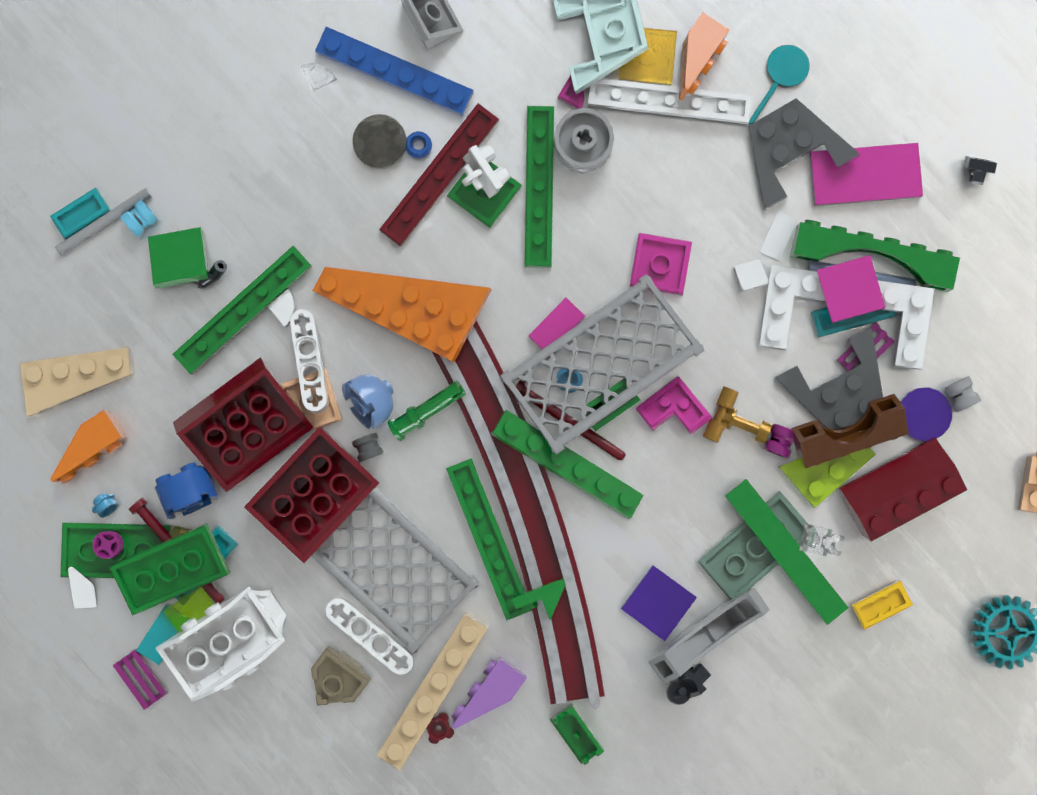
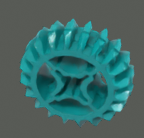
M1003 595L1002 602L999 597H993V606L989 602L983 603L986 612L976 611V614L981 617L980 621H971L973 625L978 626V630H971L970 634L979 638L974 640L972 644L975 647L982 646L977 653L979 656L987 654L985 661L989 664L995 661V666L1002 668L1005 663L1006 668L1011 670L1015 662L1018 667L1022 668L1024 667L1023 658L1031 663L1033 657L1030 653L1037 654V618H1034L1037 615V608L1030 609L1031 602L1024 601L1021 604V597L1015 596L1011 601L1009 595ZM1012 610L1021 614L1027 627H1020L1016 624L1015 617L1012 616ZM1002 612L1003 615H1000L998 625L989 627L992 619ZM1008 628L1019 631L1012 632V634H1008V636L997 633L1004 632L1005 630H1008ZM989 637L999 638L1001 647L1004 648V654H1000L993 648ZM1022 637H1027L1024 645L1014 652L1018 640Z

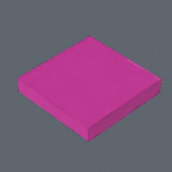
M639 233L629 287L636 285L639 282L638 279L647 274L660 292L683 296L692 242Z
M870 255L816 271L831 323L885 308Z

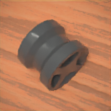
M377 432L352 441L353 447L357 448L359 453L357 456L359 462L384 453L383 448L378 445L377 440L379 437Z

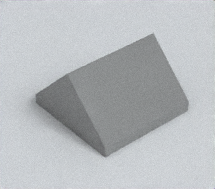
M401 0L427 51L464 31L448 0Z

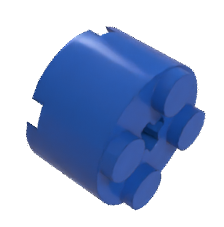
M195 462L181 467V472L173 476L165 474L155 479L157 484L155 491L167 519H175L174 513L181 511L183 516L196 512L212 504L210 498L215 500L219 498L209 473L204 466H197Z

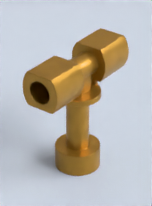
M723 386L716 403L718 409L714 418L709 421L703 437L719 443L724 428L730 430L733 425L755 434V441L765 444L773 424L763 420L761 425L737 416L738 410L734 409L733 406L739 392Z

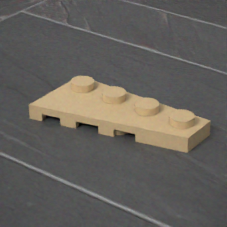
M129 348L20 363L27 417L38 414V412L53 408L65 401L80 397L97 388H102L133 375Z

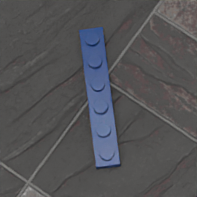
M325 27L315 50L319 55L461 116H464L474 93V90L329 27Z

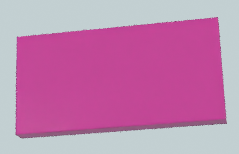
M918 143L854 148L859 153V157L840 168H837L827 150L810 152L814 206L923 197Z

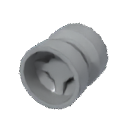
M970 376L945 387L948 396H951L954 400L953 407L956 412L967 409L981 401L978 393L972 389L973 382Z

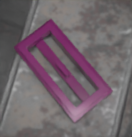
M875 322L871 326L872 331L878 334L874 338L875 345L881 339L885 341L876 351L878 358L895 341ZM852 346L836 359L846 371L852 369L859 362L857 356L849 363L845 361L854 351Z
M135 649L115 663L113 667L145 710L168 692L141 654ZM132 658L137 661L159 692L155 695L131 662ZM124 664L149 697L148 701L124 669Z

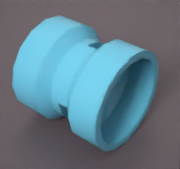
M141 199L134 205L133 210L130 212L126 211L120 216L137 237L144 233L145 227L153 225L158 221L156 215ZM133 214H135L143 224H141Z

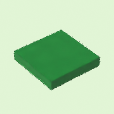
M492 162L489 163L493 171L499 168ZM464 172L447 197L490 229L521 189L522 185L510 176L497 194L489 198L483 188L477 191L473 184L463 185L462 180L467 177Z
M201 227L148 237L152 280L155 289L209 279L204 236Z

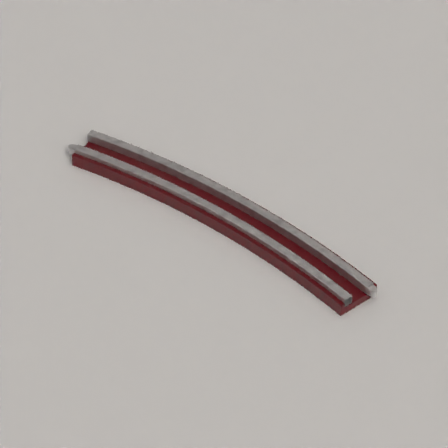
M475 321L455 362L434 352L432 353L448 384L450 385L457 380L466 392V395L458 399L457 402L472 432L499 499L527 591L561 578L565 581L566 585L550 620L542 599L537 601V607L532 608L543 657L550 703L562 704L567 703V701L589 698L592 708L597 709L600 703L599 698L605 696L589 611L567 530L546 469L491 435L505 410H508L525 422L526 420L514 394L501 381L500 375L504 372L478 322Z

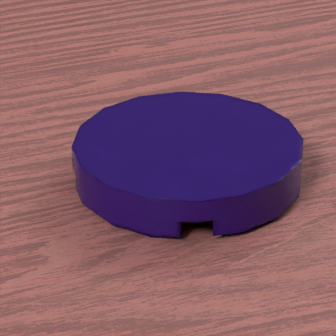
M929 387L916 388L908 392L901 399L900 402L905 407L909 431L907 436L919 441H928L932 438L937 439L943 436L950 427L952 407L947 397L940 391Z

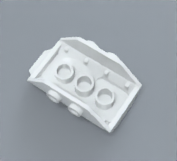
M247 587L225 603L220 605L217 602L204 611L205 616L197 621L195 618L190 619L181 626L182 631L156 647V650L192 702L213 694L220 689L223 691L230 689L237 683L236 679L244 673L248 676L261 667L259 663L264 661L285 641L282 636V628L287 615L270 590L256 591Z

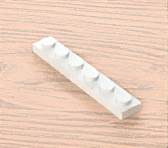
M602 78L590 86L588 106L748 124L752 96L696 89L693 95L687 93L683 101L679 100V87Z

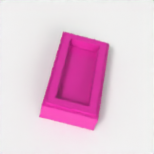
M565 297L528 337L541 349H544L574 328L585 315Z

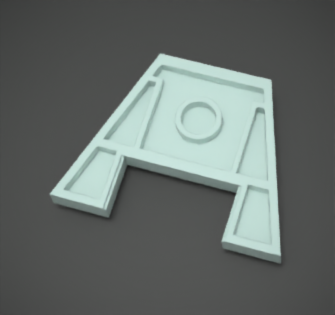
M553 0L558 20L584 14L595 60L569 67L576 95L649 49L637 0Z

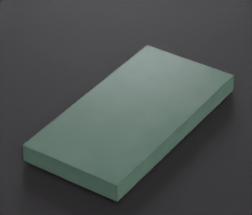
M780 491L765 502L799 546L815 533ZM744 521L697 561L729 600L749 590L778 565Z

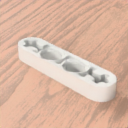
M298 310L290 318V327L302 402L309 412L320 414L327 409L329 398L315 318L309 311ZM301 317H305L307 321H310L305 325L308 335L303 336L301 327L296 325V323L301 321ZM305 342H311L315 346L313 353L310 355H302L300 353V347ZM316 368L319 371V376L315 381L305 380L304 373L307 369ZM306 387L316 388L318 397L323 398L322 401L318 402L317 407L309 403V401L313 400V393L311 389L306 390Z
M335 598L327 604L326 615L328 619L391 671L398 675H404L411 671L414 665L413 655L351 603L343 598ZM333 604L336 606L343 604L345 606L343 612L348 616L351 614V611L356 614V616L349 620L347 626L342 624L346 620L342 615L337 617L332 615L334 612ZM355 620H363L366 623L367 631L365 634L356 635L352 631V624ZM377 637L385 638L388 641L387 650L382 653L375 651L373 648L374 639ZM393 646L398 648L394 652L398 657L407 656L406 663L409 665L407 668L402 666L398 669L395 666L397 661L392 656L389 661L384 658L391 652Z

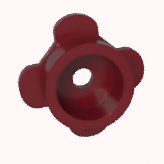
M441 712L438 717L432 718L426 728L430 743L437 744L439 740L453 737L454 729L448 723V714ZM437 726H441L440 731L436 730Z

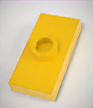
M900 580L851 604L864 630L913 606Z

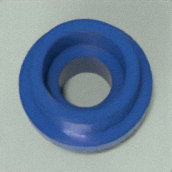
M417 131L407 137L405 148L411 157L421 159L431 152L432 142L426 133ZM415 142H423V148L416 150L414 148Z

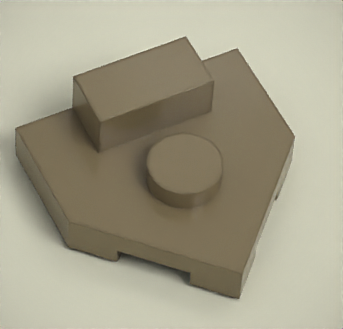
M329 645L311 668L312 679H314L317 706L338 702H355L372 678L362 671V665L343 651L339 654Z

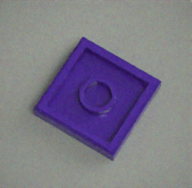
M652 565L620 609L666 641L697 597Z

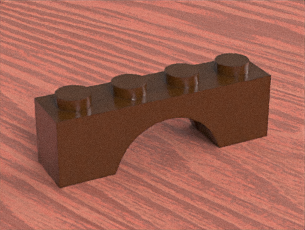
M895 394L870 401L862 418L854 425L845 429H829L821 425L818 420L791 428L796 454L805 469L909 434L905 407Z

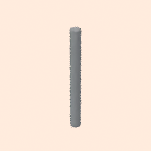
M144 188L55 246L57 252L62 256L120 218L126 211L134 209V205L140 199L145 202L152 196Z

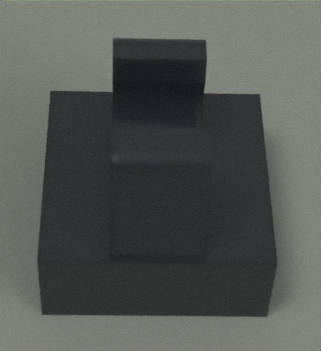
M965 156L963 166L971 169L969 182L983 185L987 172L995 174L997 163L991 160Z

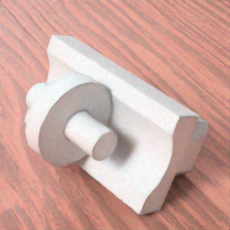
M475 145L463 157L467 165L462 169L467 177L462 180L464 186L473 184L477 191L483 188L487 196L491 198L508 181L510 175L503 166L493 171L489 163L496 156L490 145L480 148Z

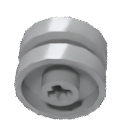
M588 108L575 109L564 115L556 127L554 136L555 155L560 163L570 171L581 174L594 172L604 166L610 157L614 142L613 128L610 122L597 110ZM585 138L588 142L585 145H581L579 143L580 139Z

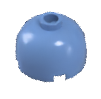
M364 374L354 377L342 385L345 401L350 398L354 405L350 410L366 428L372 427L373 430L389 418L393 410L392 394L394 392L386 380L382 381L376 376Z

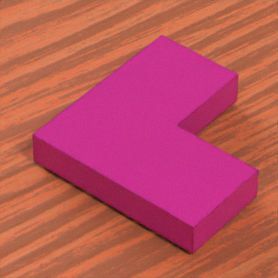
M679 376L635 408L652 431L673 415L677 417L690 435L712 419L709 412Z

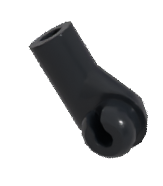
M217 260L208 272L209 279L192 283L197 284V288H207L220 280L227 270V264L223 260Z

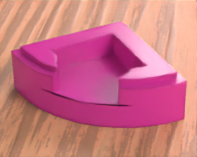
M570 75L557 99L574 109H581L584 104V91L577 95L575 94Z

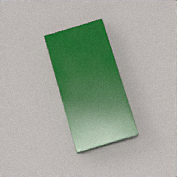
M62 523L60 577H69L68 568L73 567L85 578H114L109 568L110 565L158 545L162 541L147 524ZM162 525L172 536L173 525ZM104 531L119 533L124 541L122 553L117 557L109 559L98 557L92 548L95 536Z
M207 523L109 566L132 616L231 573Z

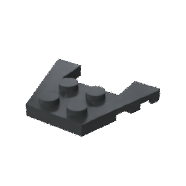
M797 98L749 125L763 202L766 209L788 197L775 172L821 145H825L837 168L859 157V153Z
M871 327L848 338L861 364L810 390L798 366L776 376L777 381L829 429L840 430L854 425L862 418L870 401L883 397Z

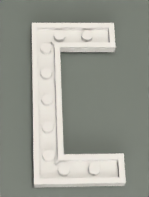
M771 265L759 346L786 350L794 297L825 301L816 271ZM878 281L885 308L881 310L902 313L894 366L922 370L934 289Z

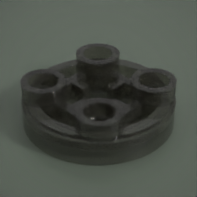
M383 114L371 115L363 119L356 127L352 140L358 159L365 166L374 169H386L399 163L407 146L406 134L401 124L396 119Z

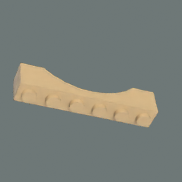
M464 613L423 682L377 754L379 758L401 770L486 633L487 625L468 613Z

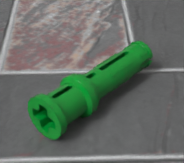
M456 380L417 407H408L406 413L397 419H390L388 426L392 434L399 441L405 439V435L416 428L421 429L424 427L427 419L465 396L466 392L459 381Z

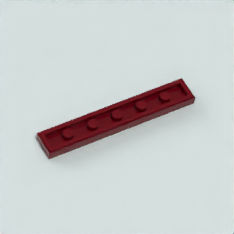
M477 103L379 231L401 247L466 163L463 157L469 152L468 150L475 145L479 148L499 122V118Z

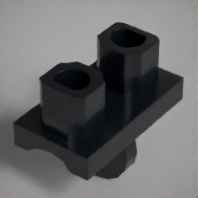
M701 663L697 664L694 668H689L683 675L670 681L666 691L667 698L671 703L681 705L690 698L702 695L706 690L703 683L711 674Z

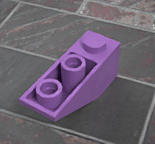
M499 657L497 662L492 659L483 671L487 676L480 684L476 681L467 695L471 698L465 706L460 704L452 714L451 718L454 719L452 727L456 729L511 701L527 679V675L502 657Z

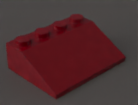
M261 357L173 422L176 434L225 492H228L314 428Z
M319 426L244 508L298 559L305 563L380 482L323 427Z

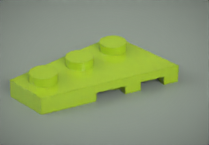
M871 448L806 469L800 459L783 464L778 468L811 506L815 508L876 454Z

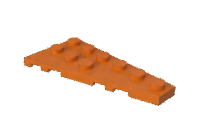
M324 267L312 291L455 362L492 289L489 287Z

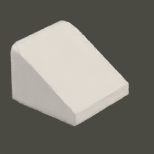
M760 259L734 266L741 292L769 284Z

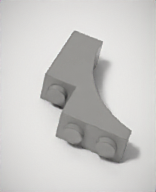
M753 587L721 604L705 619L684 630L649 660L648 663L662 683L666 684L683 675L710 651L750 623L765 615L770 609Z

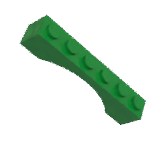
M805 220L804 223L800 222L796 226L790 254L791 258L805 261H821L841 253H870L887 258L900 265L916 279L921 287L933 288L944 292L954 289L960 258L953 256L952 251L937 249V252L926 250L927 246L916 243H911L910 246L901 245L900 240L884 237V241L874 239V235L868 232L858 231L857 235L847 233V228L833 225L831 229L820 227L821 223L814 220Z

